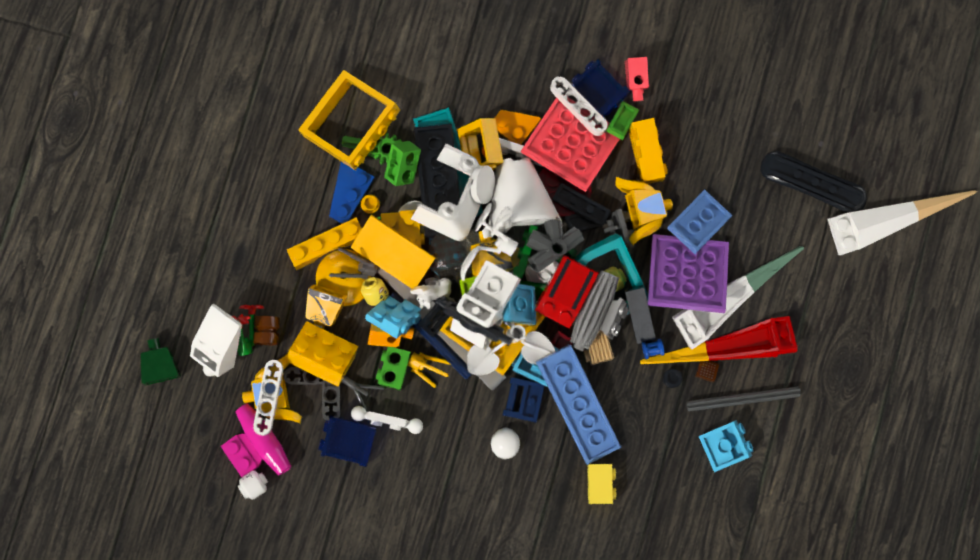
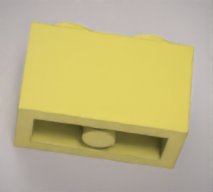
M588 464V504H613V500H616V488L612 487V480H616V469L612 468V464Z

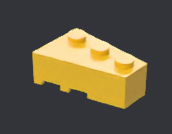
M654 118L632 122L629 128V136L640 181L647 184L663 181L668 173L666 164L662 161L663 151L661 145H659V135Z

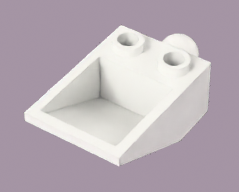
M212 304L192 342L190 357L203 366L205 375L219 377L234 368L242 324L215 304Z

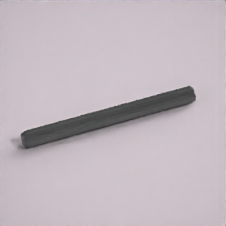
M797 386L691 400L686 402L688 411H697L795 398L801 396V390Z

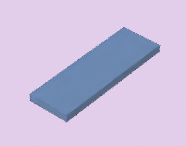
M571 344L536 361L585 463L588 465L621 448Z

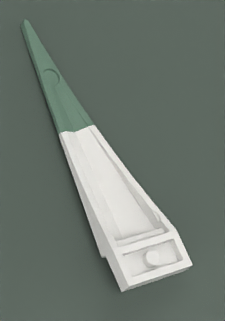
M799 246L727 284L725 313L683 309L672 318L689 348L694 349L708 340L757 289L800 253L804 247Z

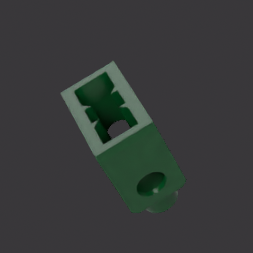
M159 338L147 340L149 351L142 352L140 355L142 384L147 386L181 378L170 348H161Z

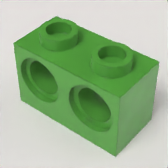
M411 141L392 143L384 178L395 186L414 183L421 149Z
M388 347L387 350H383L381 361L384 363L382 369L379 368L376 375V380H379L378 384L401 391L411 352L394 347ZM393 354H399L401 360L399 363L393 364L390 362V357ZM392 372L396 375L393 382L385 380L387 373Z

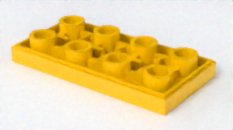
M373 215L369 217L350 247L411 289L420 284L436 257Z

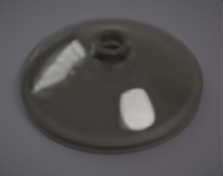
M470 229L469 234L464 240L457 241L438 232L433 237L428 249V253L436 257L431 265L433 272L441 279L448 278L452 283H460L459 280H462L460 276L462 264L471 252V245L481 243L479 235ZM456 252L461 254L459 259L453 257ZM472 262L465 273V279L473 277Z

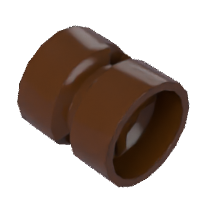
M255 316L254 327L257 331L254 333L253 344L279 345V334L276 330L280 327V318L275 316Z

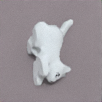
M431 277L425 280L426 286L421 285L410 290L411 294H417V300L421 309L424 306L430 309L431 302L443 295L450 301H455L449 297L452 282L448 278L438 280Z

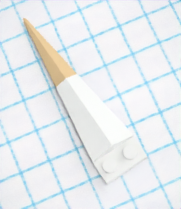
M977 191L844 213L829 218L827 220L838 255L862 249L975 194Z

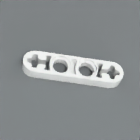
M554 78L550 90L557 99L593 135H603L608 126L603 116L565 78ZM560 84L563 85L562 88H560V87H559L558 89L556 88V85H560ZM574 96L577 102L570 103L567 97ZM587 109L590 112V116L584 117L580 111ZM595 125H602L601 128H595Z
M277 360L268 361L264 369L253 425L254 431L259 435L269 434L273 427L283 376V365ZM274 364L279 368V371L274 373V377L278 378L277 381L267 379V376H272V371L269 370V367H273ZM268 383H274L276 386L275 391L271 394L265 390V386ZM264 402H270L272 405V409L268 413H264L261 409ZM260 414L270 416V420L265 419V425L268 428L264 429L263 432L258 428V424L263 422V418H259Z

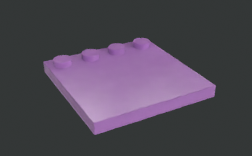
M653 234L648 305L725 313L729 242L708 240L694 254L676 236Z

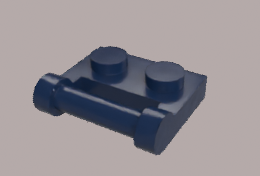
M510 378L509 383L511 387L506 410H503L502 415L536 423L544 385ZM518 386H523L524 390L519 413L514 412Z

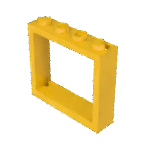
M343 70L298 130L306 139L356 171L359 165L364 163L368 153L375 148L380 137L385 135L391 122L397 119L396 116L400 109L395 102ZM353 84L386 105V108L350 156H347L315 135V133Z

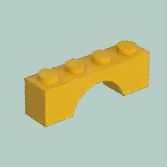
M356 217L287 249V252L295 269L298 270L314 263L321 256L339 247L352 245L362 228Z

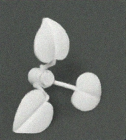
M489 202L478 218L475 231L477 232L481 225L491 231L490 236L495 234L498 237L494 244L497 246V249L483 246L473 248L461 267L460 276L463 281H465V273L480 250L496 252L498 254L502 251L509 256H512L516 250L518 242L499 231L500 225L514 214L508 206L502 210L493 228L485 220L491 211L492 203Z
M503 322L510 327L506 335L513 338L512 343L521 340V343L524 344L521 353L527 362L536 364V361L555 352L551 342L540 332L532 331L526 334L525 329L521 325ZM502 342L492 350L488 346L486 351L477 345H473L467 355L468 371L474 375H486L493 372L500 362L499 357L494 352L506 343Z

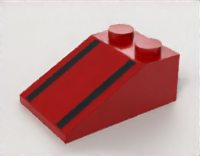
M564 255L540 295L535 311L570 328L594 284L598 272Z

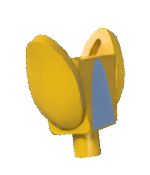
M616 177V187L626 193L625 198L633 230H635L629 237V240L634 245L660 228L662 219L667 217L666 211L672 210L673 203L671 199L663 200L661 191L654 190L651 185L645 182Z
M288 353L277 360L283 365V370L290 364L286 362ZM274 364L273 367H269V370L272 371V376H267V379L277 381L278 378L274 377V373L279 371V368ZM265 367L258 371L255 375V380L251 382L252 390L242 392L244 404L254 402L256 409ZM283 372L274 419L295 421L301 424L302 416L295 411L289 410L290 406ZM268 383L265 386V390L269 394L273 393L276 389L274 383ZM264 402L261 409L264 413H268L271 411L272 405L270 402Z

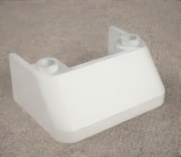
M445 144L437 160L470 176L458 205L445 202L439 207L438 212L419 204L411 219L454 240L462 241L469 234L481 205L473 200L470 192V184H473L474 180L471 179L474 169L479 166V163L473 156Z

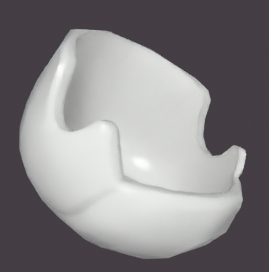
M498 429L491 438L492 451L497 457L502 459L514 457L520 448L519 436L512 429Z

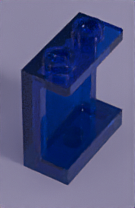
M598 59L595 62L591 61L585 67L586 71L582 75L578 73L571 80V85L605 118L629 95L630 90L626 86L622 87L601 65V61Z
M330 416L329 421L325 420L323 431L326 432L325 440H320L318 450L322 451L321 456L338 458L367 467L376 427Z

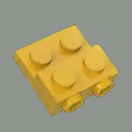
M416 210L381 213L382 222L419 247L425 245L424 233H420V226L424 225L411 219Z

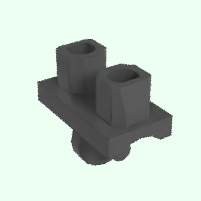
M617 209L609 214L608 228L604 229V233L620 235L626 245L630 242L629 237L635 230H627L626 223L631 222L629 211L622 212V209Z

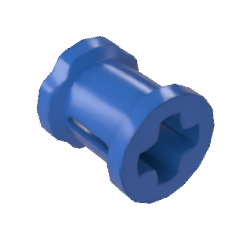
M658 339L657 342L642 343L645 360L649 359L650 356L665 355L661 339Z

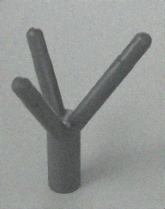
M346 375L342 380L345 385L354 390L361 406L365 410H367V407L359 392L365 396H368V392L362 388L385 389L384 386L356 383Z

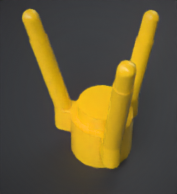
M414 352L408 362V366L412 368L411 372L420 376L432 387L436 388V384L419 370L423 371L424 368H427L445 377L449 376L448 373L427 364V360L449 364L447 360L428 356L421 352L420 354Z

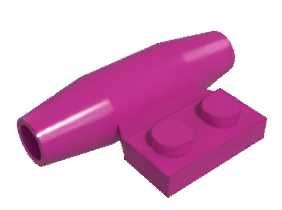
M248 403L236 410V415L245 434L235 435L224 443L221 448L241 477L259 468L262 460L278 476L284 474L291 468V465L282 445L272 430L267 435L257 434L253 428L256 411ZM264 419L262 424H258V428L261 429V432H263L264 429L268 428V426L265 425Z

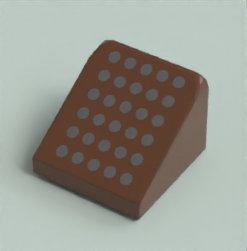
M700 361L695 377L712 383L715 382L719 364L711 361Z

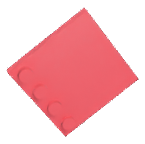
M556 97L522 148L521 153L586 192L620 139L606 131L601 136L593 135ZM567 97V100L570 103H576L574 100ZM587 109L580 111L582 116H590V112ZM601 124L595 125V128L602 127Z

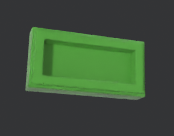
M622 101L606 132L623 140L639 109Z

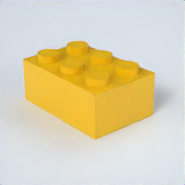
M306 321L289 349L286 362L339 387L355 359L358 346Z

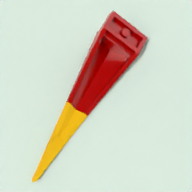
M785 316L770 318L742 330L703 342L694 349L686 347L665 353L664 356L657 355L646 360L642 359L640 364L778 357L780 354L795 353L798 347L790 317Z

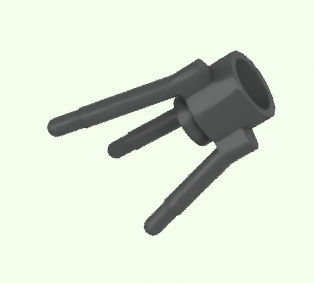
M341 247L338 248L340 252L360 262L358 271L361 274L330 273V277L362 278L366 280L368 276H375L378 268L376 264Z

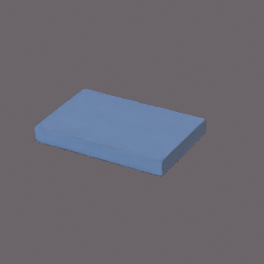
M704 190L667 229L696 254L732 215Z

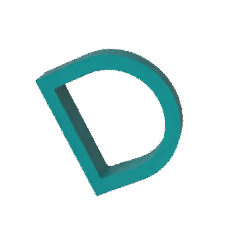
M616 233L589 246L574 258L575 261L586 265L594 258L615 249L632 288L644 286L622 237ZM645 289L646 298H647V302H648V293H647V291H646V289Z

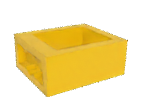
M480 118L457 129L461 151L473 156L479 165H487L494 170L497 168V165L504 163L495 118ZM480 133L482 134L486 161L481 163L476 136Z

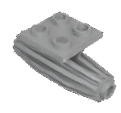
M601 271L597 276L577 315L570 341L573 343V348L583 351L584 348L589 349L600 330L611 340H613L614 336H618L621 329L620 321L622 318L625 319L629 308H627L628 304L624 299L619 297V300H614L619 280L617 276L605 271Z

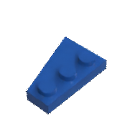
M341 162L329 217L340 224L349 221L375 177L360 168H357L355 171Z

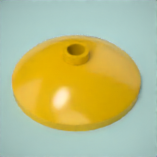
M345 249V250H348V251H350V252H352V253H354V254H356V255H358V256H360V257L366 259L364 256H362L361 254H359V253L356 252V251L349 250V249ZM339 250L325 256L316 271V284L348 295L344 306L355 305L364 299L361 293V286L365 279H341L329 276L330 273L361 274L358 271L360 262Z

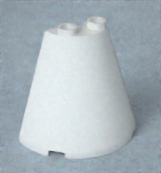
M511 158L504 159V163L499 165L495 172V190L492 197V208L488 225L492 228L494 227L498 216L506 206L514 214L500 225L499 231L502 233H507L512 226L542 225L543 231H545V221L561 220L531 162V158H522L513 161Z

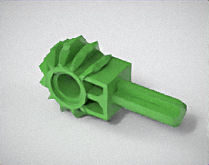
M386 133L385 139L381 136L375 148L368 153V156L374 157L375 160L380 159L379 163L383 165L385 161L386 163L388 162L389 153L383 152L384 148L391 146L392 143L402 142V140H396V135L390 138L389 134ZM344 136L342 146L355 149L362 139Z

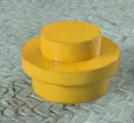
M366 195L363 197L361 208L364 212L373 214L378 211L380 201L376 196Z

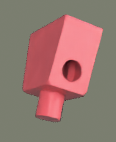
M647 57L628 58L625 61L627 91H632L633 101H644V90L649 88ZM634 78H639L640 84H636Z

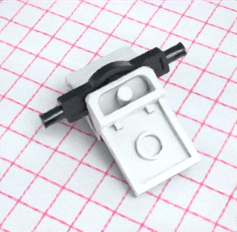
M486 260L468 293L463 294L459 303L453 300L447 302L438 297L435 304L444 308V313L453 318L450 331L485 351L492 340L495 342L500 340L507 345H511L513 338L504 334V329L500 325L503 322L502 312L521 279Z

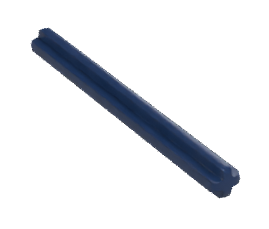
M393 292L390 295L400 303L404 301L397 292ZM420 318L416 325L413 324L416 330L464 379H468L472 375L463 360L437 334L431 337L418 325L422 318Z

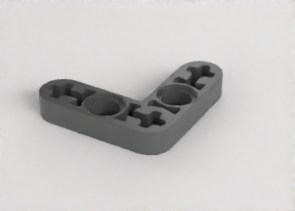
M298 367L286 369L284 380L290 385H322L323 418L328 423L337 422L340 418V385L337 387L325 380L320 382L321 378L319 377L315 381H309L307 379L308 372L305 370L303 372L304 382H301V378H295L292 382L287 376L291 374V371H294L296 375H301L300 371L302 369ZM328 390L336 391L337 397L334 400L326 398ZM326 403H337V407L333 406V412L337 413V416H333L332 420H330L329 416H326V413L330 412V406H326Z

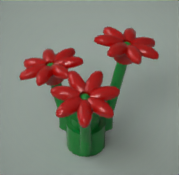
M241 305L239 309H248L250 316H244L243 314H240L238 318L231 316L240 322L242 327L243 324H249L247 320L250 319L249 339L244 337L241 328L237 349L239 356L253 353L252 347L255 346L253 344L254 314H256L257 309H264L262 305Z

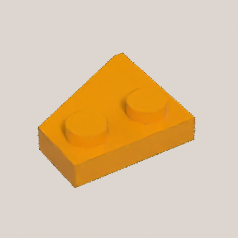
M500 110L495 116L498 133L508 141L520 145L525 142L541 121L540 117Z

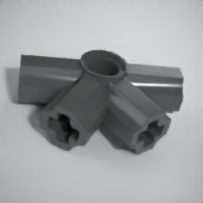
M558 219L544 222L545 235L533 229L526 246L539 252L528 259L531 268L539 273L583 242V234L579 229L573 227L563 234L561 220ZM552 247H558L560 253H555Z

